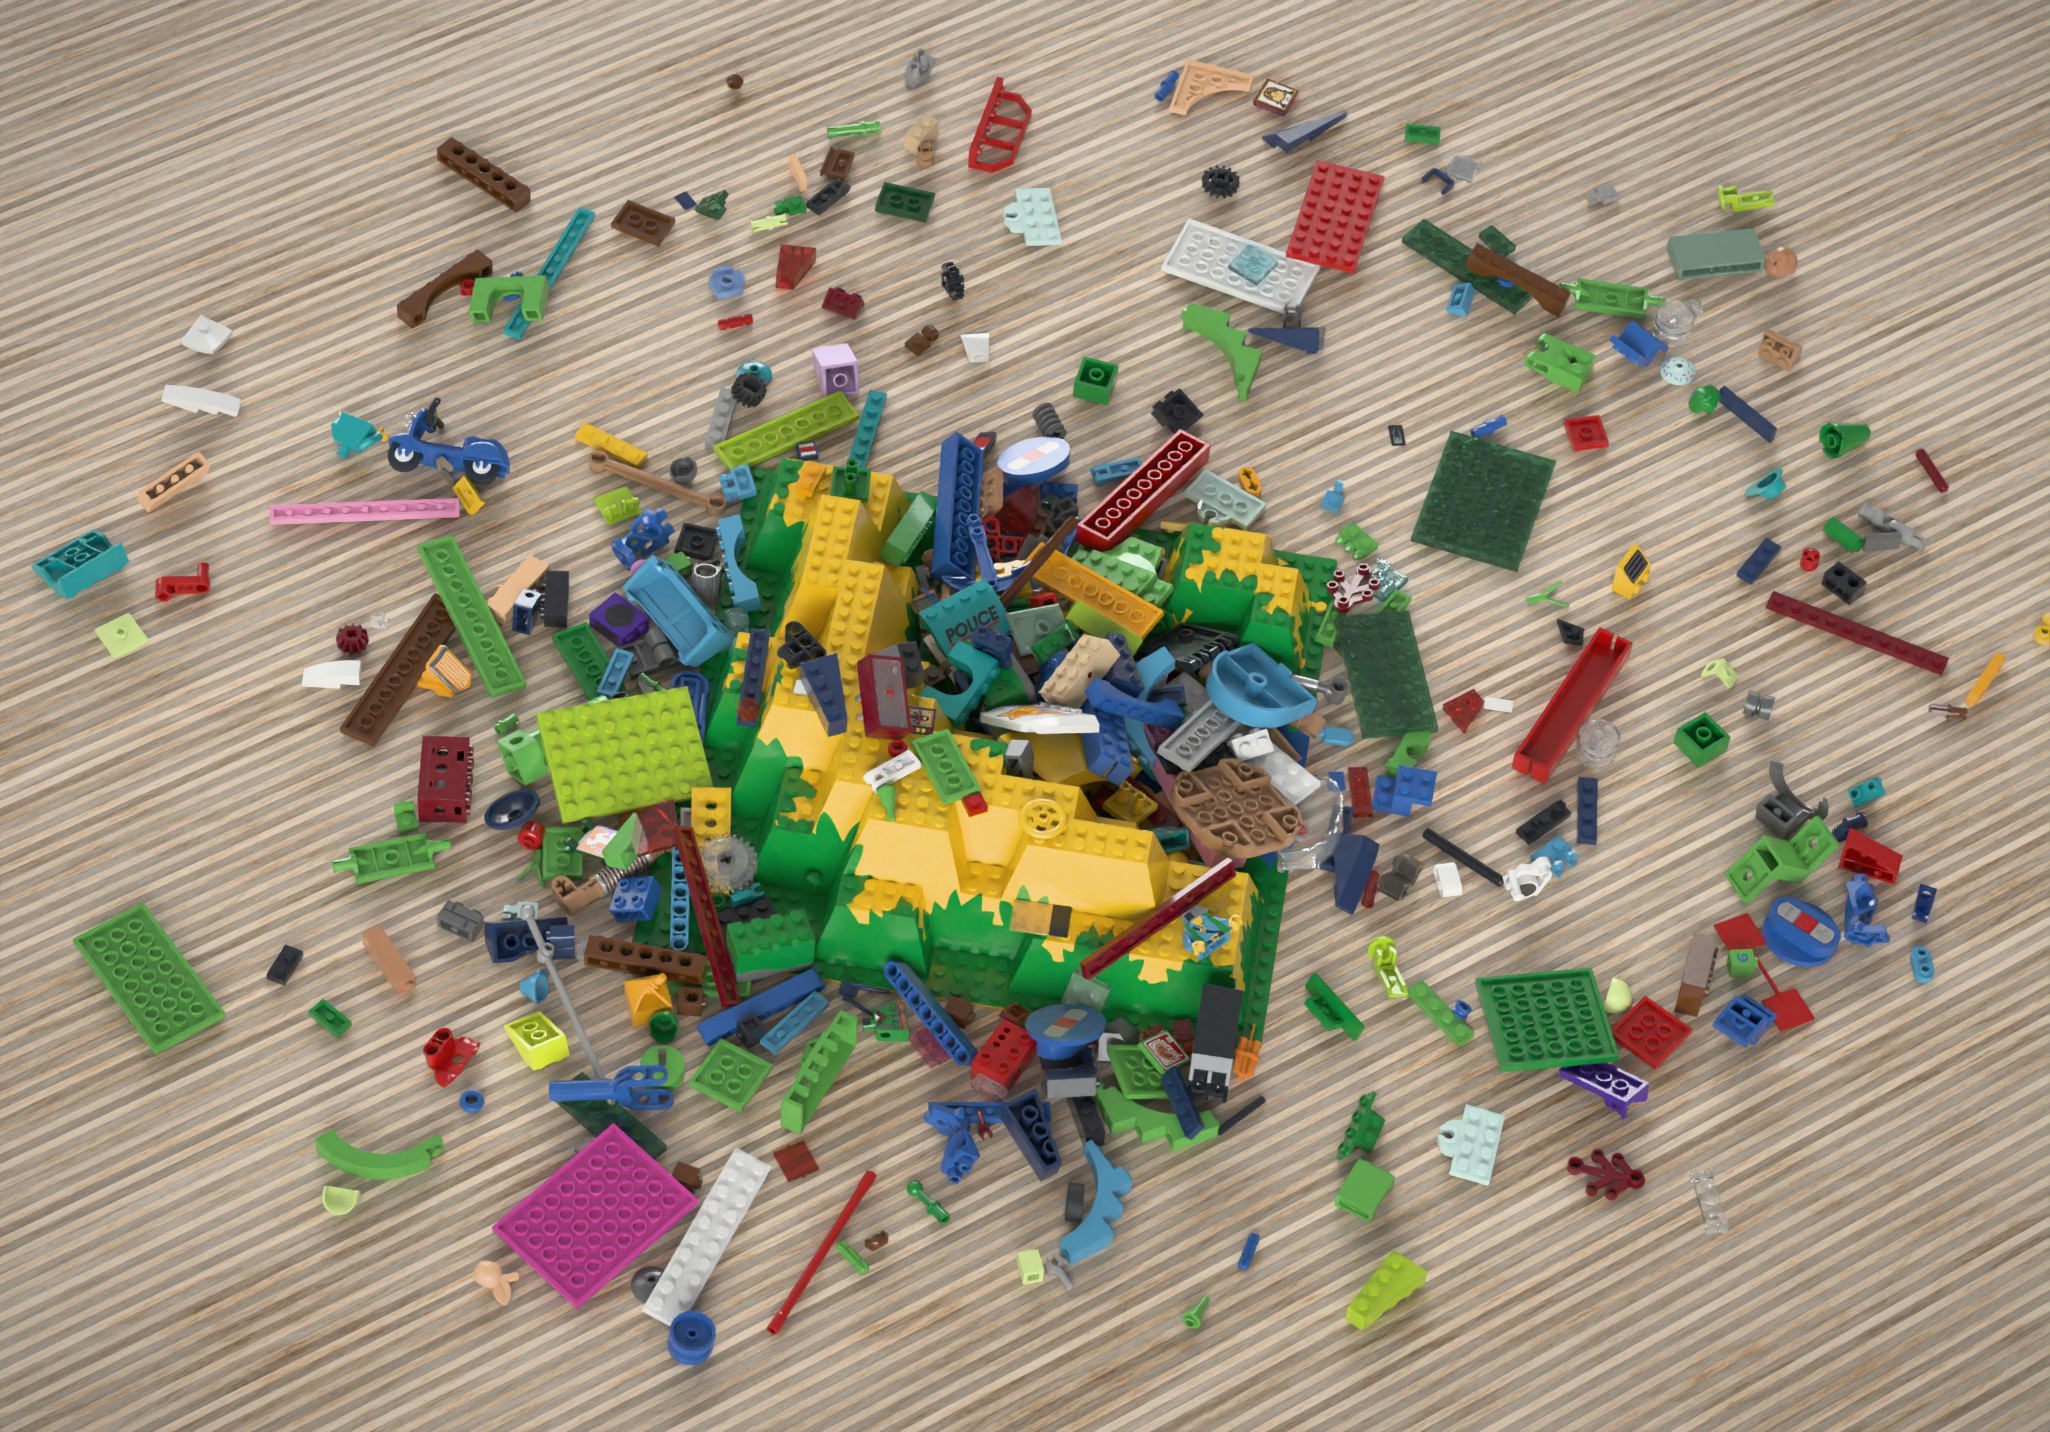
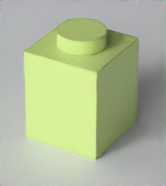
M1027 1249L1018 1253L1017 1266L1022 1283L1028 1284L1043 1281L1044 1268L1038 1249Z

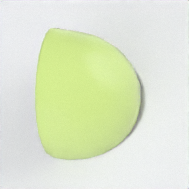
M1613 978L1604 1009L1609 1013L1622 1014L1629 1011L1632 1007V993L1625 982Z
M325 1186L322 1195L323 1204L328 1212L334 1215H344L353 1210L357 1205L360 1191Z

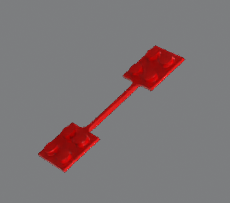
M1748 913L1713 925L1728 950L1754 949L1766 944L1762 934ZM1757 957L1758 967L1775 993L1774 996L1761 1000V1003L1777 1015L1774 1023L1779 1031L1782 1032L1815 1020V1017L1797 989L1794 988L1786 992H1780Z

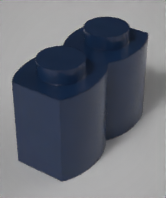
M574 925L550 926V931H546V941L554 946L552 959H575Z

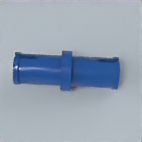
M1171 70L1167 78L1160 83V88L1154 95L1156 100L1163 102L1168 93L1174 89V84L1180 77L1178 72Z
M1502 415L1491 421L1487 420L1483 425L1471 429V436L1474 440H1478L1487 434L1491 435L1495 430L1506 426L1507 420Z

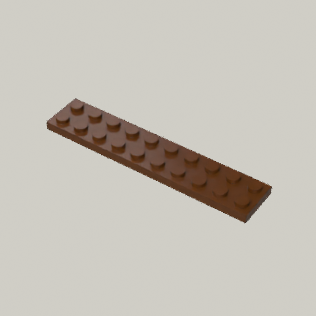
M434 593L346 718L340 727V733L375 747L417 686L422 673L426 670V663L440 645L447 643L456 630L440 595Z

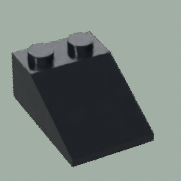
M916 641L898 643L873 654L902 657L906 689L923 687L924 670Z

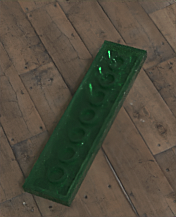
M1425 219L1420 221L1402 238L1403 244L1462 282L1471 283L1476 291L1514 315L1533 298L1531 294L1515 283L1513 286L1504 287L1498 283V277L1480 276L1464 268L1472 249Z

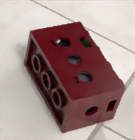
M422 736L417 797L419 822L466 823L467 815L471 814L472 768H474V745H470V737Z

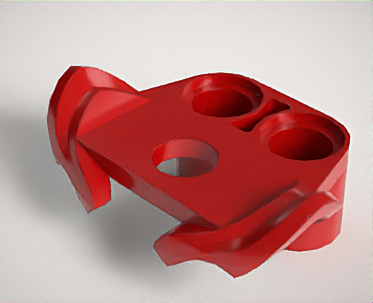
M449 1028L438 1029L423 1048L427 1065L434 1071L436 1082L441 1087H447L464 1071L465 1065L472 1056L476 1055L481 1042L460 1036L459 1039L454 1038ZM457 1056H462V1057H463V1060H462L461 1062H459V1063H454V1062H453V1059H454L455 1057H457Z

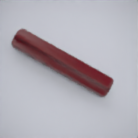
M1924 449L1917 450L1915 456L1939 492H1947L1949 485Z

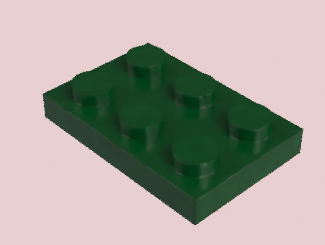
M884 182L875 206V212L927 223L935 200V193Z

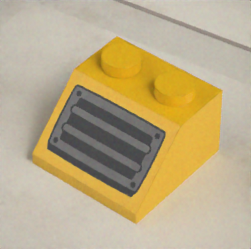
M1634 543L1617 565L1611 588L1612 591L1630 600L1635 594L1638 595L1640 593L1642 584L1644 582L1647 583L1651 577V563L1638 544Z

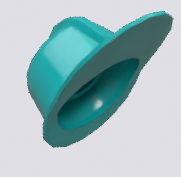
M1777 468L1768 473L1764 478L1751 485L1745 491V495L1753 496L1759 494L1766 499L1778 496L1786 489V484L1781 477L1782 469Z

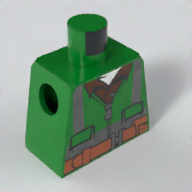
M904 999L875 1005L872 1007V1018L861 1020L863 1031L874 1030L876 1040L909 1041V1025Z

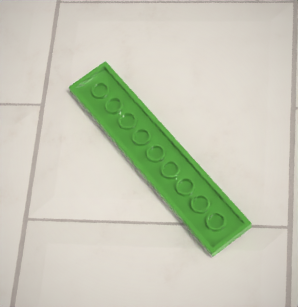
M453 535L417 545V551L490 698L526 688L527 683Z

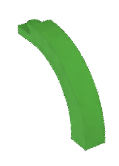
M333 1129L315 1139L316 1151L326 1161L346 1173L368 1179H395L413 1175L431 1166L430 1158L438 1156L443 1151V1139L439 1134L414 1148L390 1154L371 1153L357 1149L342 1140Z

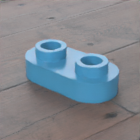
M1923 946L1913 948L1910 954V961L1914 978L1921 983H1928L1932 980L1935 972L1931 953Z

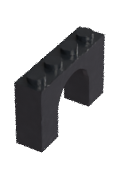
M1086 1044L1075 1055L1067 1059L1050 1060L1040 1056L1041 1070L1067 1069L1045 1071L1047 1098L1096 1096V1088L1100 1087L1099 1075H1097V1066H1095L1093 1048L1089 1047V1044Z

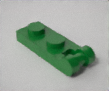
M1071 620L1062 624L1030 647L1039 664L1045 662L1080 638L1078 632L1074 631V625ZM1064 631H1066L1067 634L1069 635L1067 638H1066L1065 634L1063 633Z

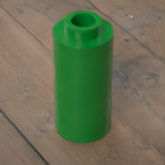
M1835 517L1829 519L1823 528L1825 534L1851 553L1859 552L1864 545L1861 536Z

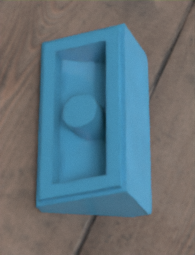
M1471 283L1454 285L1446 309L1447 312L1468 316L1475 295V290Z

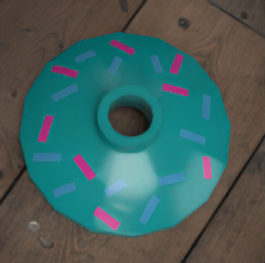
M747 361L741 364L736 372V378L745 372L748 375L753 373V376H759L758 379H762V384H766V386L772 379L771 369L760 361Z

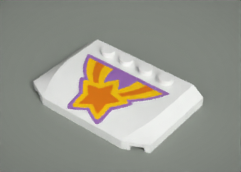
M1040 702V705H1008L980 712L981 723L1020 732H1036L1037 734L1099 732L1100 726L1094 715L1082 713L1081 709L1062 707V705L1048 702Z

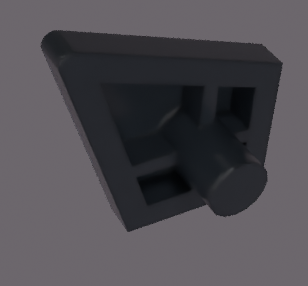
M1557 619L1556 623L1564 644L1583 646L1584 628Z

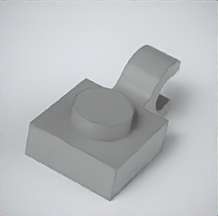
M1611 184L1590 191L1588 193L1590 198H1587V201L1590 205L1600 201L1605 205L1618 201L1619 194Z

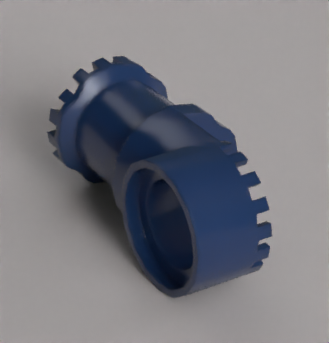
M1857 812L1855 816L1850 818H1843L1842 823L1839 826L1837 825V828L1834 827V830L1832 829L1833 832L1831 833L1837 842H1843L1847 839L1850 828L1856 830L1868 826L1863 812Z

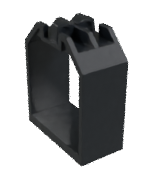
M1203 984L1187 1086L1190 1094L1205 1095L1204 1100H1208L1209 1096L1223 1098L1222 1103H1226L1243 990Z

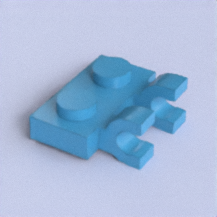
M748 464L730 469V474L718 475L726 503L733 502L736 497L742 500L757 495Z
M1558 835L1532 854L1530 860L1534 862L1537 858L1548 857L1551 864L1550 870L1556 877H1560L1564 873L1562 868L1565 866L1560 860L1563 859L1572 868L1577 864L1575 858L1578 857V853L1572 850V846Z

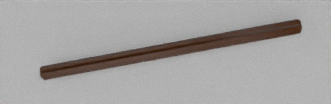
M1070 516L999 597L1004 608L1008 606L1078 525L1077 518Z

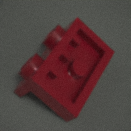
M829 287L821 307L824 310L856 320L861 306L864 307L865 303L859 294H848L839 287H835V289Z

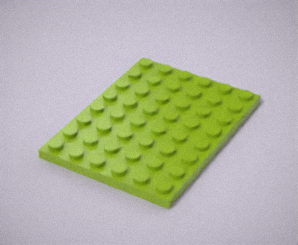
M687 686L536 713V720L562 823L583 820L586 817L595 818L692 800V787L714 788Z

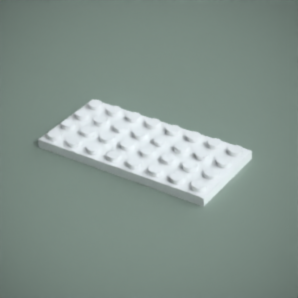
M1188 219L1165 259L1161 271L1283 314L1285 313V310H1283L1285 304L1288 307H1296V304H1298L1300 307L1320 270V265L1287 258L1286 253ZM1288 310V314H1295V310Z

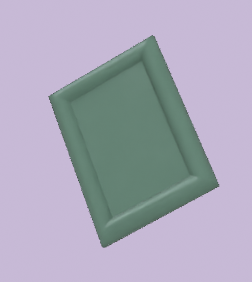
M1059 603L1005 614L1020 656L1034 654L1030 648L1032 645L1066 623ZM1066 631L1063 632L1067 638L1069 635ZM1072 642L1071 644H1069V645L1066 646V647L1073 646L1074 643Z

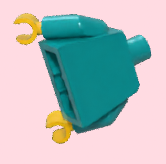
M340 411L338 417L331 423L333 440L340 446L336 454L343 459L347 458L350 451L360 454L363 450L368 449L379 441H388L390 432L384 433L383 427L377 432L373 424L343 411Z

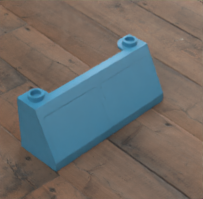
M652 555L622 587L626 592L625 596L631 602H638L679 650L678 655L680 657L678 659L685 666L690 665L696 668L729 646L735 639L674 566L663 559Z

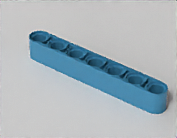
M673 836L670 950H681L689 953L690 891L682 862H678L681 861L675 836Z

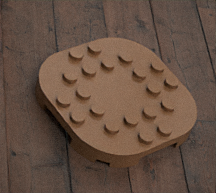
M1221 759L1217 766L1194 772L1191 771L1190 773L1183 770L1177 775L1170 791V802L1173 809L1196 837L1212 851L1230 858H1252L1290 846L1297 837L1302 821L1301 813L1295 803L1288 805L1270 784L1272 777L1257 765L1253 764L1250 766L1249 764L1242 763L1240 759Z

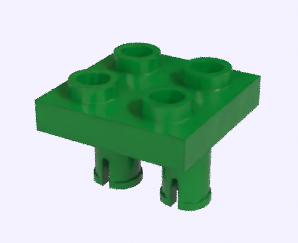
M854 458L847 460L846 467L833 466L830 496L860 500L861 503H868L871 469L857 468L858 461Z

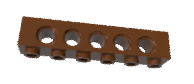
M450 137L437 148V160L514 212L517 213L531 201L530 188L508 175L500 167H496L488 159L481 157L474 150L463 145L461 141Z
M589 935L584 953V965L645 977L663 973L667 977L666 981L702 987L707 970V956L698 953H686L681 950L665 949L660 946L654 947L642 943H632L622 939L605 938L601 935Z

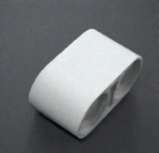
M1455 863L1434 865V877L1441 898L1462 895V884Z

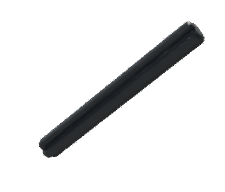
M1430 828L1423 832L1422 837L1496 886L1501 887L1504 884L1501 874Z

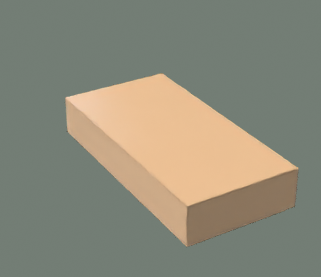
M795 154L789 155V169L800 192L806 191L807 177L797 156Z

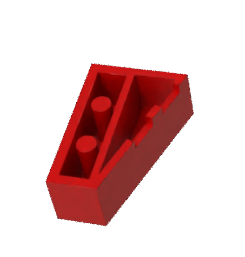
M1850 828L1838 868L1857 874H1866L1867 877L1895 884L1903 855Z

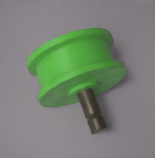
M658 1045L651 1047L642 1055L640 1065H662L667 1069L668 1079L664 1084L660 1086H647V1089H666L673 1092L682 1085L685 1078V1061L677 1049L667 1045ZM660 1071L656 1072L653 1075V1078L661 1079L663 1078L664 1073ZM640 1072V1079H642L644 1074Z

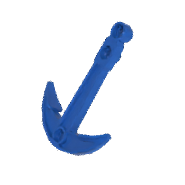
M971 514L966 522L972 547L975 548L981 580L985 578L997 596H1001L1031 561L1012 569L1011 575L997 577L987 547V538L981 518L977 514ZM945 575L941 577V580L955 592H959L978 582H968L966 577H950Z

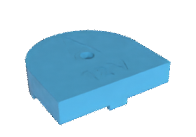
M1254 642L1230 652L1227 650L1221 652L1215 658L1206 680L1207 694L1220 711L1240 723L1258 728H1276L1312 714L1318 701L1291 676L1292 672L1283 663L1278 665Z

